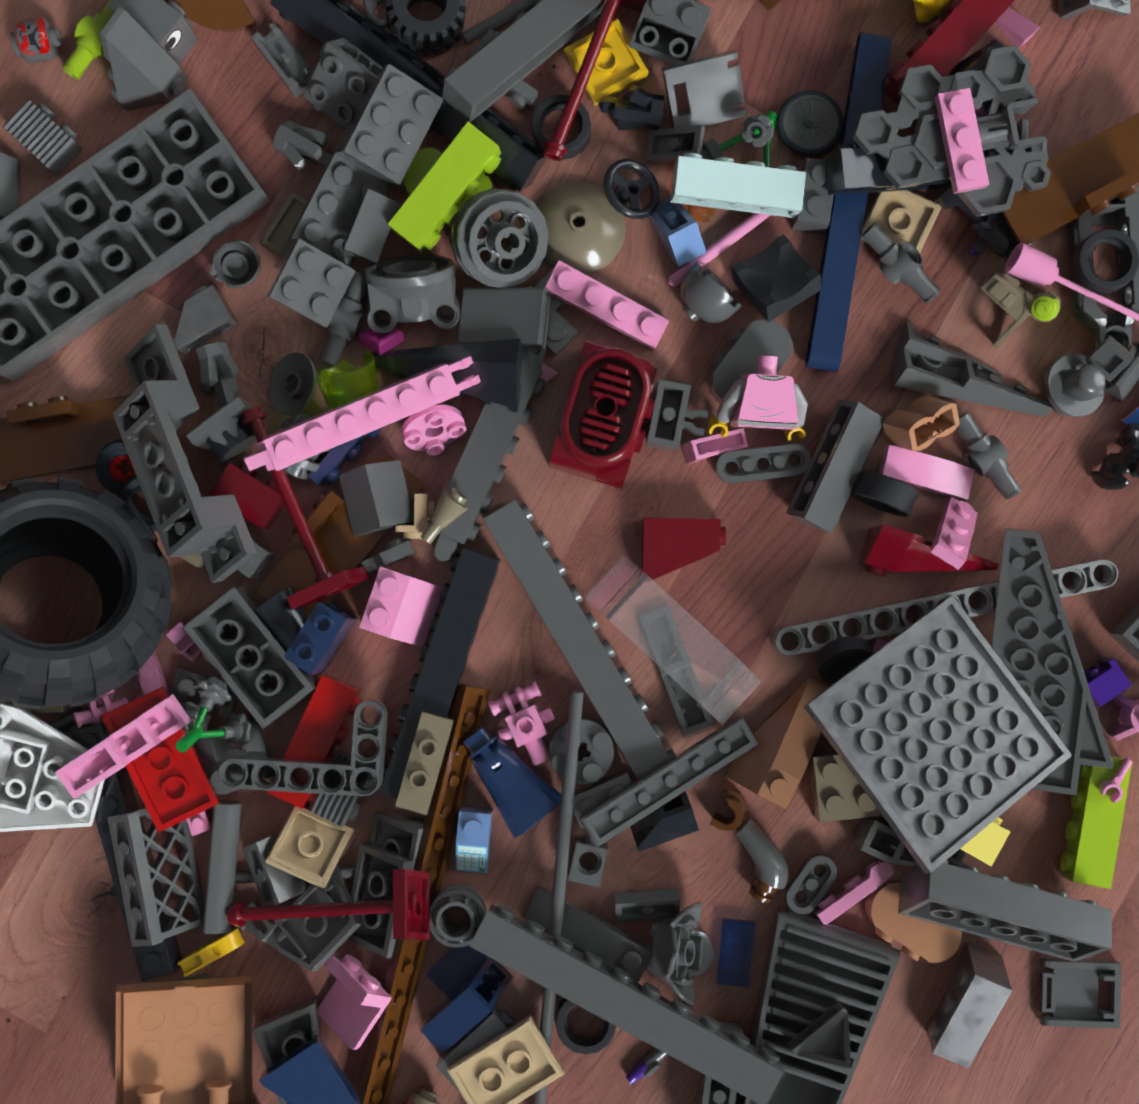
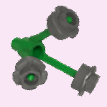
M768 111L765 115L759 114L756 117L754 115L748 117L744 121L742 133L720 145L713 138L708 141L703 140L702 159L715 160V158L723 157L722 151L745 140L747 143H752L754 147L763 146V163L766 164L765 167L776 168L770 166V145L774 134L775 122L778 118L777 114L773 111Z

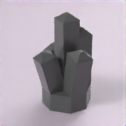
M288 120L282 123L275 133L273 147L281 154L287 156L298 171L306 166L307 162L305 159L315 165L320 164L325 167L331 157V154L321 148H325L329 142V137L325 132L299 126Z
M216 342L197 348L196 353L200 365L202 392L209 396L215 394L218 406L223 407L234 399V396L239 392L235 378L239 369L229 353L227 342Z

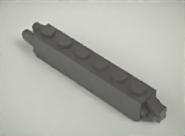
M546 348L523 349L520 376L521 395L518 412H511L507 406L493 402L491 405L485 404L447 487V490H451L453 487L461 491L468 498L466 503L469 509L439 532L440 537L433 553L441 562L452 560L460 543L467 545L469 540L474 542L481 527V524L477 523L482 511L488 512L494 495L490 494L495 482L501 483L507 469L503 465L507 454H514L520 440L516 436L520 425L526 426L533 411V409L529 408L533 396L539 398L546 380L541 379L543 373L541 367Z

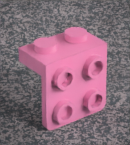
M333 954L324 963V966L337 980L318 1007V1014L349 1049L357 1050L392 997L380 986V982L362 967L361 962L355 957L348 954L345 956Z

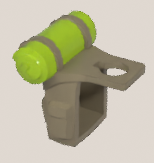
M995 270L979 287L1014 320L993 341V346L998 348L1029 316L1040 322H1049L1056 318L1060 311V297H1057L1052 291H1037L1032 294L1020 286L1021 279L1005 271Z

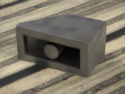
M213 285L209 287L202 286L191 293L192 297L184 302L174 340L176 350L184 355L239 324L222 294Z

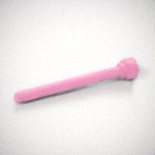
M752 213L706 248L707 253L685 264L673 273L668 279L669 285L672 287L680 285L683 277L697 261L702 263V267L771 215Z

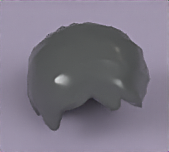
M232 240L223 244L215 251L209 274L217 281L225 282L229 288H242L254 282L260 274L261 259L257 250L251 244L241 240Z

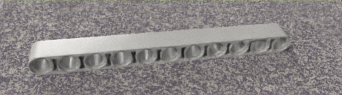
M1092 560L1051 569L1060 598L1113 586L1118 578V569L1109 560ZM1097 566L1103 571V578L1100 582H1097L1093 576L1094 569ZM1065 573L1072 577V585L1069 589H1066L1062 583ZM999 580L784 626L774 632L772 645L778 653L787 656L820 650L824 645L833 640L849 637L843 631L844 622L848 619H853L857 624V631L853 636L865 640L900 633L913 624L906 618V610L909 606L917 608L919 613L918 619H920L936 607L941 599H946L952 595L969 618L996 612ZM973 592L980 598V604L976 609H972L968 603V598ZM880 612H883L888 618L887 626L882 630L878 629L874 623L875 616ZM818 625L822 626L826 631V638L821 643H816L812 638V631ZM786 632L792 633L795 637V645L789 650H785L780 643L782 635Z

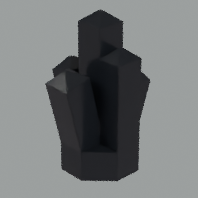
M634 85L621 98L603 96L598 105L601 112L612 114L613 119H615L614 124L618 130L641 128L658 130L663 117L664 95L651 94Z

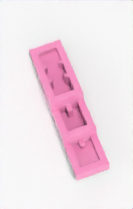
M172 694L58 769L55 774L72 798L75 799L155 747L192 720L174 694Z

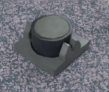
M236 396L189 431L186 436L193 445L208 452L213 450L221 462L232 460L257 441L251 426H244L242 422V413L254 407Z

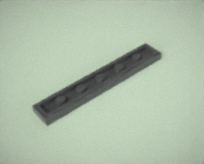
M738 716L580 816L579 820L594 846L599 847L747 752L758 743L743 717Z

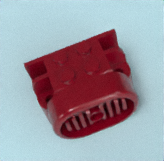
M585 340L562 412L559 430L550 457V468L622 489L633 452L640 453L646 431L641 430L643 422L649 423L655 400L650 399L658 369L654 368L650 362L637 358L628 351ZM601 401H609L614 405L615 411L609 416H602L597 412L596 406Z

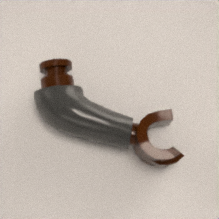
M732 789L721 790L720 794L723 803L733 809L735 816L728 818L716 812L710 825L723 831L736 830L735 835L741 841L755 865L753 873L756 876L754 880L756 886H751L749 893L763 903H770L772 899L770 894H774L777 889H784L787 884L788 865L780 850L751 817L748 819L745 817L747 802L744 796Z

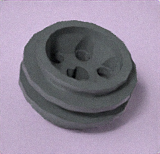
M492 188L474 194L460 207L452 223L450 242L455 260L467 275L489 287L508 288L525 282L538 270L547 252L549 234L545 217L533 201L512 190ZM500 210L501 218L498 221H494L492 214ZM516 217L521 225L519 228H516L513 223ZM482 226L484 228V235L480 238H477L480 227ZM503 237H504V238H508V237H509V240H508V243H507V244H505V243H502V244H501V240H502ZM483 250H487L489 253L486 261H482L479 256ZM503 258L510 259L506 263L501 264Z

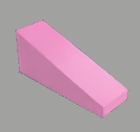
M741 428L729 431L726 437L716 434L691 440L681 446L686 464L719 456L729 451L747 448L748 443L744 429Z

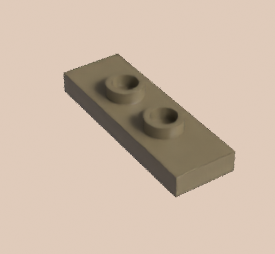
M422 712L396 801V807L424 815L428 814L454 720Z

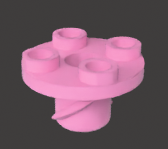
M441 402L410 415L402 426L401 434L405 445L410 449L426 452L429 456H436L441 454L446 446L463 436L467 430L462 413L457 408L444 405V402Z

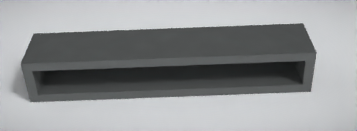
M537 0L529 12L526 14L524 12L520 13L509 28L504 32L500 30L495 33L488 45L481 50L479 48L474 50L459 68L454 67L446 74L443 80L442 97L467 122H472L601 15L605 0Z

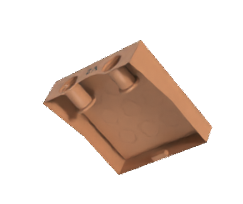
M239 976L117 985L115 1104H253L252 977Z

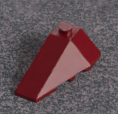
M884 524L869 528L859 564L867 566L866 572L885 577L886 572L997 570L999 565L996 562L968 553L966 562L958 570L931 553L933 542L925 541L923 544L922 536Z

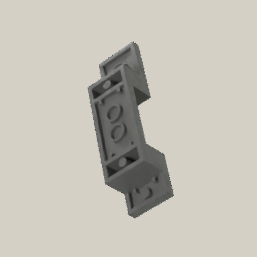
M386 64L356 123L346 125L274 266L280 272L267 295L269 298L325 328L328 327L356 270L349 267L353 256L345 253L343 247L348 239L366 190L371 189L385 196L390 186L401 184L444 100L443 98L392 65Z
M155 324L124 357L136 390L113 412V416L167 557L201 554L211 582H221L256 555L257 551L234 494L201 497L198 484L193 477L186 454L176 434V430L199 409V406L167 325Z

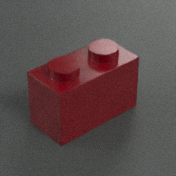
M243 462L239 467L229 463L209 495L234 494L242 516L260 528L270 531L285 507L276 483L270 479L267 480L266 484L256 478L258 472L254 469L249 471Z

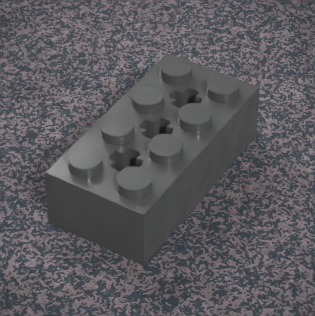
M233 587L183 628L264 729L274 724L313 693L318 682L312 675L285 659L284 655L288 650L285 649L266 622L254 611L258 606L243 587ZM230 626L237 627V637H229L228 633L231 632ZM249 651L257 652V662L249 663L248 658L251 656L248 653ZM268 676H276L278 680L276 683L277 687H268L267 683L271 681Z

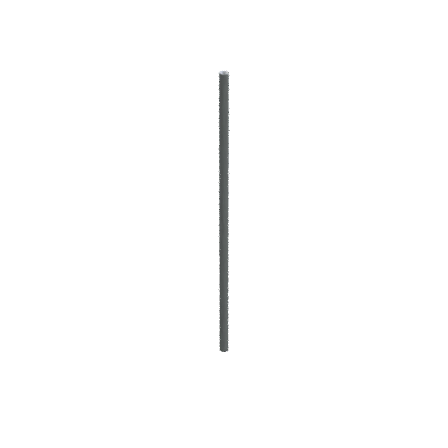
M582 691L570 692L548 933L554 938L557 935L561 936L584 694ZM544 987L540 1031L551 1047L556 993ZM547 1086L534 1093L533 1104H546Z

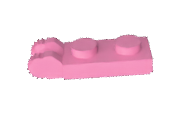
M879 859L874 861V863H870L866 867V874L862 878L859 875H855L843 884L845 890L834 896L833 893H830L822 898L818 904L819 908L814 911L815 915L823 924L827 925L887 882L888 878L891 879L894 868L889 863Z

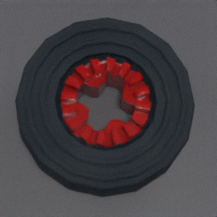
M116 439L106 444L98 453L95 463L96 476L102 486L120 495L128 478L135 473L134 468L130 469L128 474L123 473V468L117 467L123 459L125 461L128 460V465L132 466L122 439ZM141 486L136 488L134 494L142 491Z

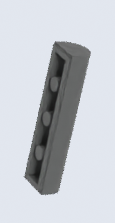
M220 800V803L213 808L203 926L204 934H225L231 932L232 925L228 923L227 910L234 902L242 802Z

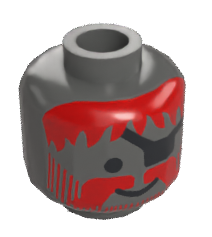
M42 17L18 22L14 27V32L10 33L11 43L16 55L19 58L23 57L30 64L54 59L58 55V46L62 45L58 28L56 26L51 27L49 22Z

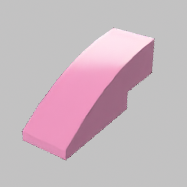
M888 445L884 447L878 473L897 479L914 489L968 500L975 469L932 455Z

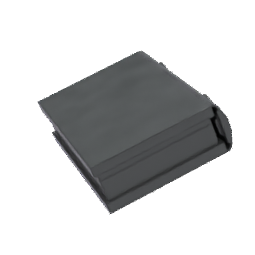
M480 286V288H464L458 343L465 344L520 338L522 349H545L551 300L550 291L547 288H532L531 286L527 288H485L484 286Z

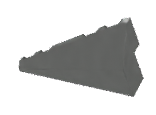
M906 321L891 365L894 386L1046 417L1052 410L1049 400L1045 399L1042 401L1025 394L1027 388L1021 384L1014 388L1000 379L1001 373L960 350L955 352L938 345L940 339L934 335L930 338L920 335L913 330L915 326L913 323Z

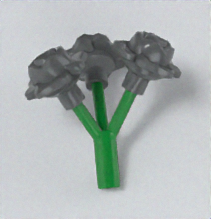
M211 676L205 678L204 681L200 680L199 683H193L192 688L196 690L195 693L199 695L201 701L199 705L191 701H187L184 704L183 709L192 721L184 726L186 733L176 742V749L184 753L199 738L220 737L230 742L232 750H245L246 744L250 743L253 738L252 734L254 731L253 724L249 722L245 714L231 713L230 719L226 721V726L220 727L219 730L207 731V724L211 720V716L207 712L211 711L214 704H224L225 701H230L232 698L226 690V682Z

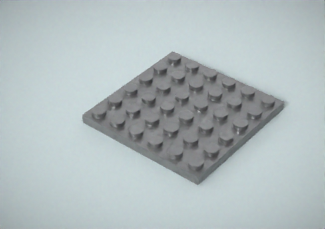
M953 595L943 600L803 706L925 874L933 872L1072 756Z

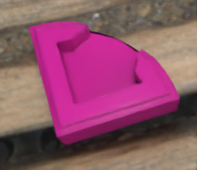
M394 328L387 333H377L372 329L359 333L360 343L379 355L384 354L404 341L403 332Z

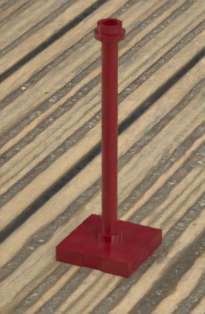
M646 0L606 1L551 141H545L543 145V154L547 158L561 161L562 157L567 153V149L563 146L618 5L642 13Z
M254 407L242 413L243 425L251 426L258 443L263 441V438L268 436L262 421L267 417L265 412L261 411L260 407ZM276 469L271 470L270 472L317 576L314 579L316 584L286 597L291 609L317 604L370 579L365 567L343 570L335 575L333 571L329 572L284 469L276 471Z
M394 869L393 899L265 907H246L245 903L236 902L234 905L229 906L227 920L230 925L243 927L246 921L393 913V939L430 940V873L410 869Z

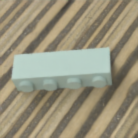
M686 153L683 156H678L674 164L670 203L795 218L802 211L806 172L797 171L796 167L790 165L770 168L765 167L766 164L759 161L739 164L734 163L733 159L727 157L708 160L702 159L700 154Z

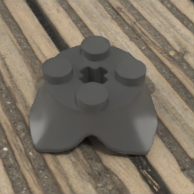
M701 902L691 904L679 914L663 919L661 923L655 922L651 928V940L654 943L652 956L648 962V973L650 976H655L659 982L666 984L679 999L690 1006H694L695 990L692 985L694 980L690 977L699 976L704 973L717 956L707 935L695 929L699 926L697 922L702 913Z

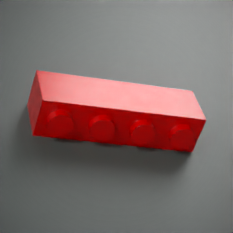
M322 675L283 759L332 762L334 756L331 754L335 745L341 746L348 733L349 728L345 727L349 715L354 716L355 709L362 702V699L358 697L361 689L331 675ZM301 767L295 770V780L299 784H306L309 779L308 772ZM267 791V793L301 809L307 806L309 802L312 803L316 796L315 793Z

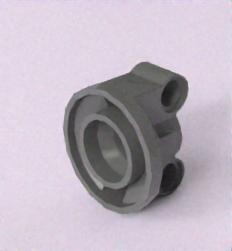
M429 254L398 256L380 260L364 269L370 303L367 321L373 331L387 333L394 328L396 322H421L432 319L433 323L442 329H449L457 324L461 304L455 295L456 279L452 259ZM442 305H448L452 307L454 313L450 316H444L438 311V308ZM377 310H385L391 315V318L389 320H381L376 316L375 312Z

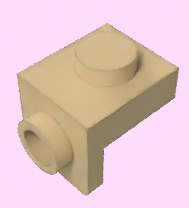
M414 495V525H395V532L403 533V539H422L421 535L430 524L436 508L435 501H430V495Z

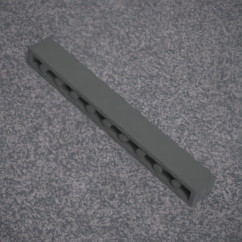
M515 499L483 518L639 780L675 757L676 754L672 748L666 751L660 742V740L665 738L656 721L651 724L648 722L644 715L649 710L640 694L632 695L627 686L632 681L624 667L622 666L617 669L611 660L616 655L607 639L601 642L595 630L600 627L591 612L584 614L578 603L582 602L583 599L575 585L573 584L568 587L562 578L567 572L558 557L552 560L546 551L551 545L542 530L536 533L531 526L530 521L535 518L526 503L519 506Z
M491 904L469 945L470 947L758 1104L768 1103L784 1073L782 1061L779 1060L780 1057L777 1053L767 1047L759 1049L749 1044L750 1040L737 1031L727 1032L720 1028L718 1021L708 1015L700 1017L690 1011L691 1008L678 999L668 1000L661 996V991L655 986L648 983L641 985L631 979L632 976L627 971L619 967H615L614 970L602 964L603 960L596 954L589 951L582 953L574 949V944L568 939L559 935L556 938L545 933L544 927L532 920L525 922L515 917L516 913L511 908L502 904H498V906Z

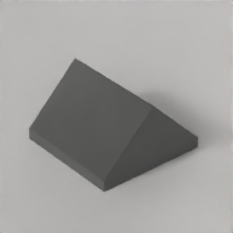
M401 460L365 464L339 475L354 537L393 528L395 525H405L414 522V511Z

